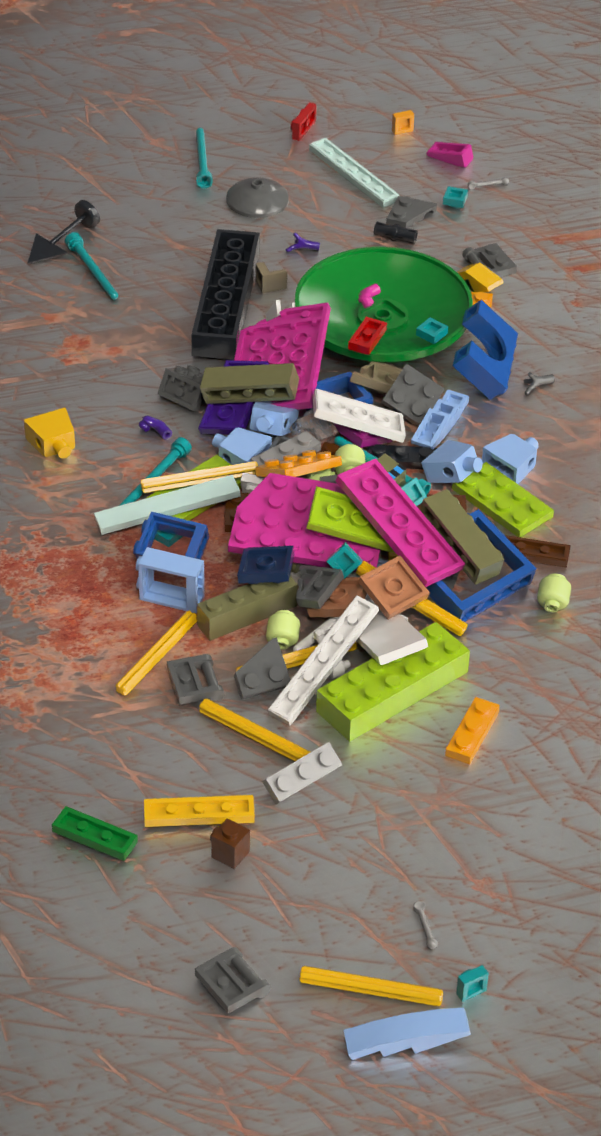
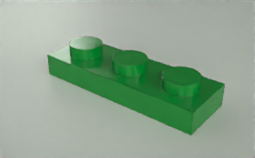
M67 806L52 823V832L123 861L126 860L138 843V835Z

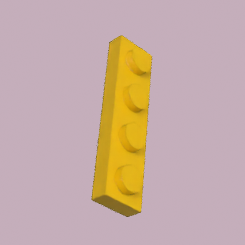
M253 795L144 799L145 827L222 824L226 818L236 823H255Z

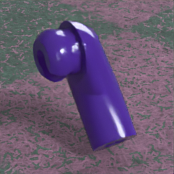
M147 415L142 417L143 420L139 422V427L145 432H148L152 427L165 440L172 436L170 428L159 419Z

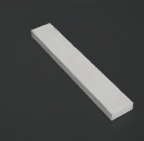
M359 596L353 599L269 707V715L291 726L378 613L377 605Z

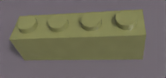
M294 363L207 367L204 370L200 389L206 404L295 400L299 376Z
M448 489L423 499L420 511L465 562L463 571L475 585L500 574L504 562L502 553L493 546L486 533L480 530L472 516L467 514L460 505L459 500Z
M291 576L289 581L282 583L263 582L246 584L197 604V626L208 640L211 641L269 618L279 610L294 608L297 606L298 584Z

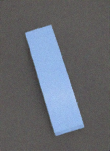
M447 390L443 398L438 399L434 408H429L412 437L411 443L421 447H429L433 450L455 425L469 402V396Z
M463 1007L421 1011L375 1020L345 1029L344 1035L348 1055L351 1060H355L378 1051L385 1057L412 1048L416 1054L469 1036L471 1032L466 1011Z

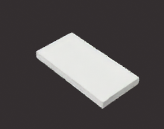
M320 389L314 390V417L398 442H404L406 434L403 414Z
M381 610L378 611L356 640L380 665L428 647L426 638L400 614L388 620Z

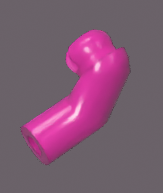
M375 283L361 290L358 296L359 303H362L364 308L374 304L372 297L380 294V287Z

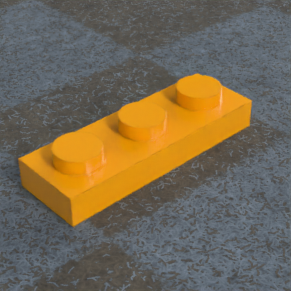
M475 697L446 747L445 756L470 765L496 719L500 705Z

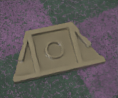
M372 361L369 365L361 367L359 373L354 371L350 382L372 388L380 394H385L389 391L402 369L382 362Z

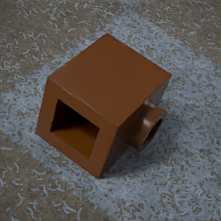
M228 818L220 826L215 827L210 835L211 858L233 869L250 852V830Z

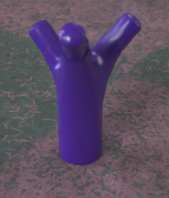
M295 232L293 236L296 238V244L286 248V252L295 249L319 251L320 242L303 239Z

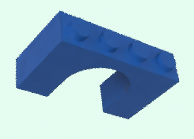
M480 300L465 311L462 325L481 341L488 355L473 341H470L455 352L452 366L491 400L497 395H502L508 388L518 333L484 301Z

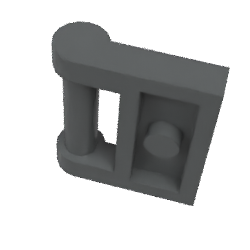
M497 243L476 249L468 247L462 253L466 261H470L472 264L484 263L489 270L500 278L517 272L516 264Z
M203 654L167 661V671L179 705L204 699L219 701L224 698L225 693L223 687L218 684L213 670L214 663L210 655ZM196 669L203 670L208 684L207 687H202Z
M232 947L195 968V976L227 1014L256 998L265 997L271 990L269 983L264 979L261 980L242 958L243 954L237 947ZM228 965L234 966L251 986L246 987Z

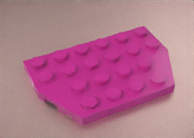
M329 303L286 308L279 312V316L269 321L263 319L257 324L240 331L235 361H268L269 364L294 363L299 376L295 400L270 401L274 402L271 404L297 410L313 408V393L317 386L331 311Z
M269 473L237 506L228 544V552L243 554L244 548L293 546L294 563L332 568L326 562L327 558L345 542L363 561L376 568L381 549L306 529L316 486L346 494L337 483Z

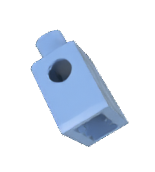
M257 401L253 405L250 430L276 436H283L296 431L299 410L271 404L274 402Z
M235 428L227 437L217 433L213 438L212 446L219 449V456L234 465L251 462L252 457L267 451L272 444V437L242 428Z
M509 434L483 447L482 463H489L519 484L536 465L538 442L533 437L523 440L515 434Z
M446 440L421 462L429 483H459L472 472H479L483 465L482 460L477 458L475 449L471 444L453 440Z

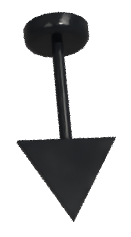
M80 200L74 207L77 219L52 240L49 241L36 233L28 265L68 255L67 251L58 247L55 243L79 223L87 227H95L100 223L97 209L90 202Z

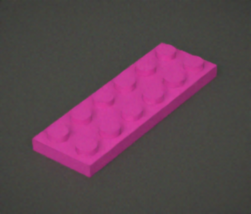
M376 458L337 475L336 483L393 551L403 558L425 587L463 570L465 562Z

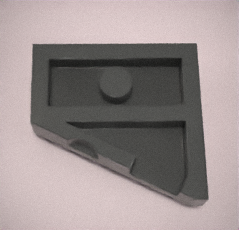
M277 637L269 641L234 674L241 700L283 689L290 682L291 679Z

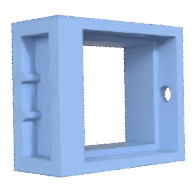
M147 547L143 556H139L136 562V571H139L136 588L139 589L140 600L197 613V604L202 602L205 597L204 560ZM154 570L186 577V588L155 581Z

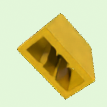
M65 407L24 419L25 438L43 457L58 454L60 458H67L71 454L72 449L75 448L74 429Z

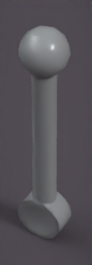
M504 177L502 180L476 183L475 181H469L467 185L469 189L473 190L478 186L508 185L509 179Z
M417 901L414 903V911L419 913L428 939L427 947L435 949L438 942L433 938L424 914L425 904L422 901Z

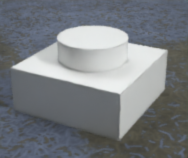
M243 473L240 480L242 493H251L265 477Z

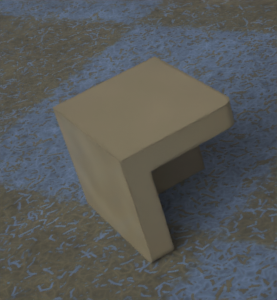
M264 262L256 263V283L261 292L268 293L287 289L286 269L269 272Z

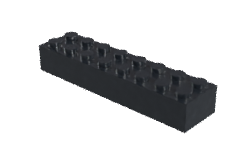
M217 229L191 334L192 356L234 360L240 331L243 330L256 273V263H258L260 255L259 232Z

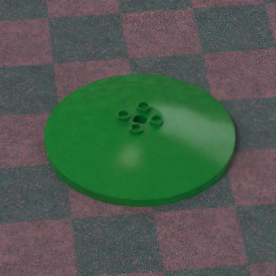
M394 247L357 248L329 256L312 266L303 275L295 291V307L329 303L331 311L324 347L348 357L374 362L409 361L442 351L464 334L467 329L462 325L464 314L468 308L473 306V299L468 285L450 266L429 255ZM376 283L380 287L381 292L372 297L374 304L364 308L362 303L358 301L359 293L361 290ZM366 317L387 322L386 332L370 355L348 349L349 340ZM429 318L448 326V334L435 344L416 336V328Z

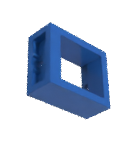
M351 371L317 381L316 389L337 395L349 392L354 400L371 405L374 403L370 392H367L362 385L350 382ZM313 408L305 409L322 431L333 428L329 425L330 421L314 417Z
M151 511L148 520L145 519L142 524L140 541L137 540L133 548L136 560L139 556H143L147 547L151 548L158 530L192 538L185 556L201 560L209 540L207 525Z

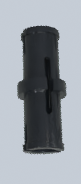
M377 221L374 226V235L388 237L393 241L403 240L415 244L418 237V230L400 227L399 224L389 225Z

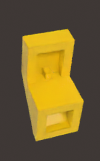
M480 262L468 265L457 271L464 280L469 279L474 292H489L504 283L502 278Z

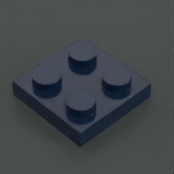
M294 547L244 548L237 574L238 582L257 584L289 581L294 559Z

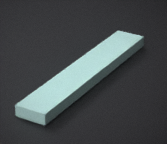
M327 138L309 144V150L382 208L394 204L398 196H400Z
M233 475L95 512L94 516L101 535L143 524L145 519L148 520L151 511L172 516L240 497V489Z

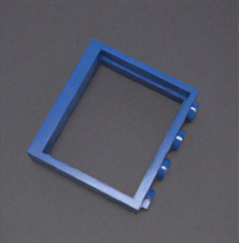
M479 509L470 515L480 530L486 533L493 546L502 553L504 562L513 572L463 601L442 580L426 587L430 592V598L439 607L464 622L530 585L537 569Z

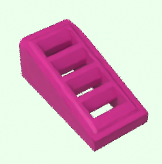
M435 142L426 152L428 157L466 168L473 160L470 144Z

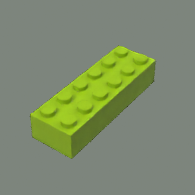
M434 622L419 631L427 640V648L384 665H380L372 658L317 690L316 712L344 738L351 742L468 673L470 650L441 625Z

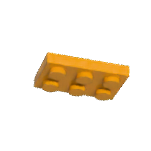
M316 450L303 451L302 456H283L281 461L279 459L265 460V465L256 466L255 470L256 476L266 477L269 473L297 477L342 466L341 456L331 455L330 451L316 454Z

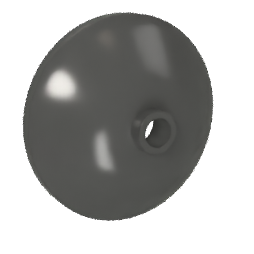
M255 177L247 178L234 184L227 192L226 201L229 208L239 215L250 218H266L281 213L287 207L289 194L278 182L267 178Z

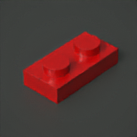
M309 102L304 109H301L299 115L292 120L290 126L292 139L300 141L316 122L317 104Z
M366 317L349 340L348 349L370 355L386 332L387 322Z

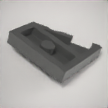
M398 196L386 218V224H399L400 227L409 228L414 223L423 220L426 213H435L437 211V203L413 199L408 196Z
M301 565L299 567L301 579H298L299 590L296 595L299 607L321 609L343 580L342 569Z

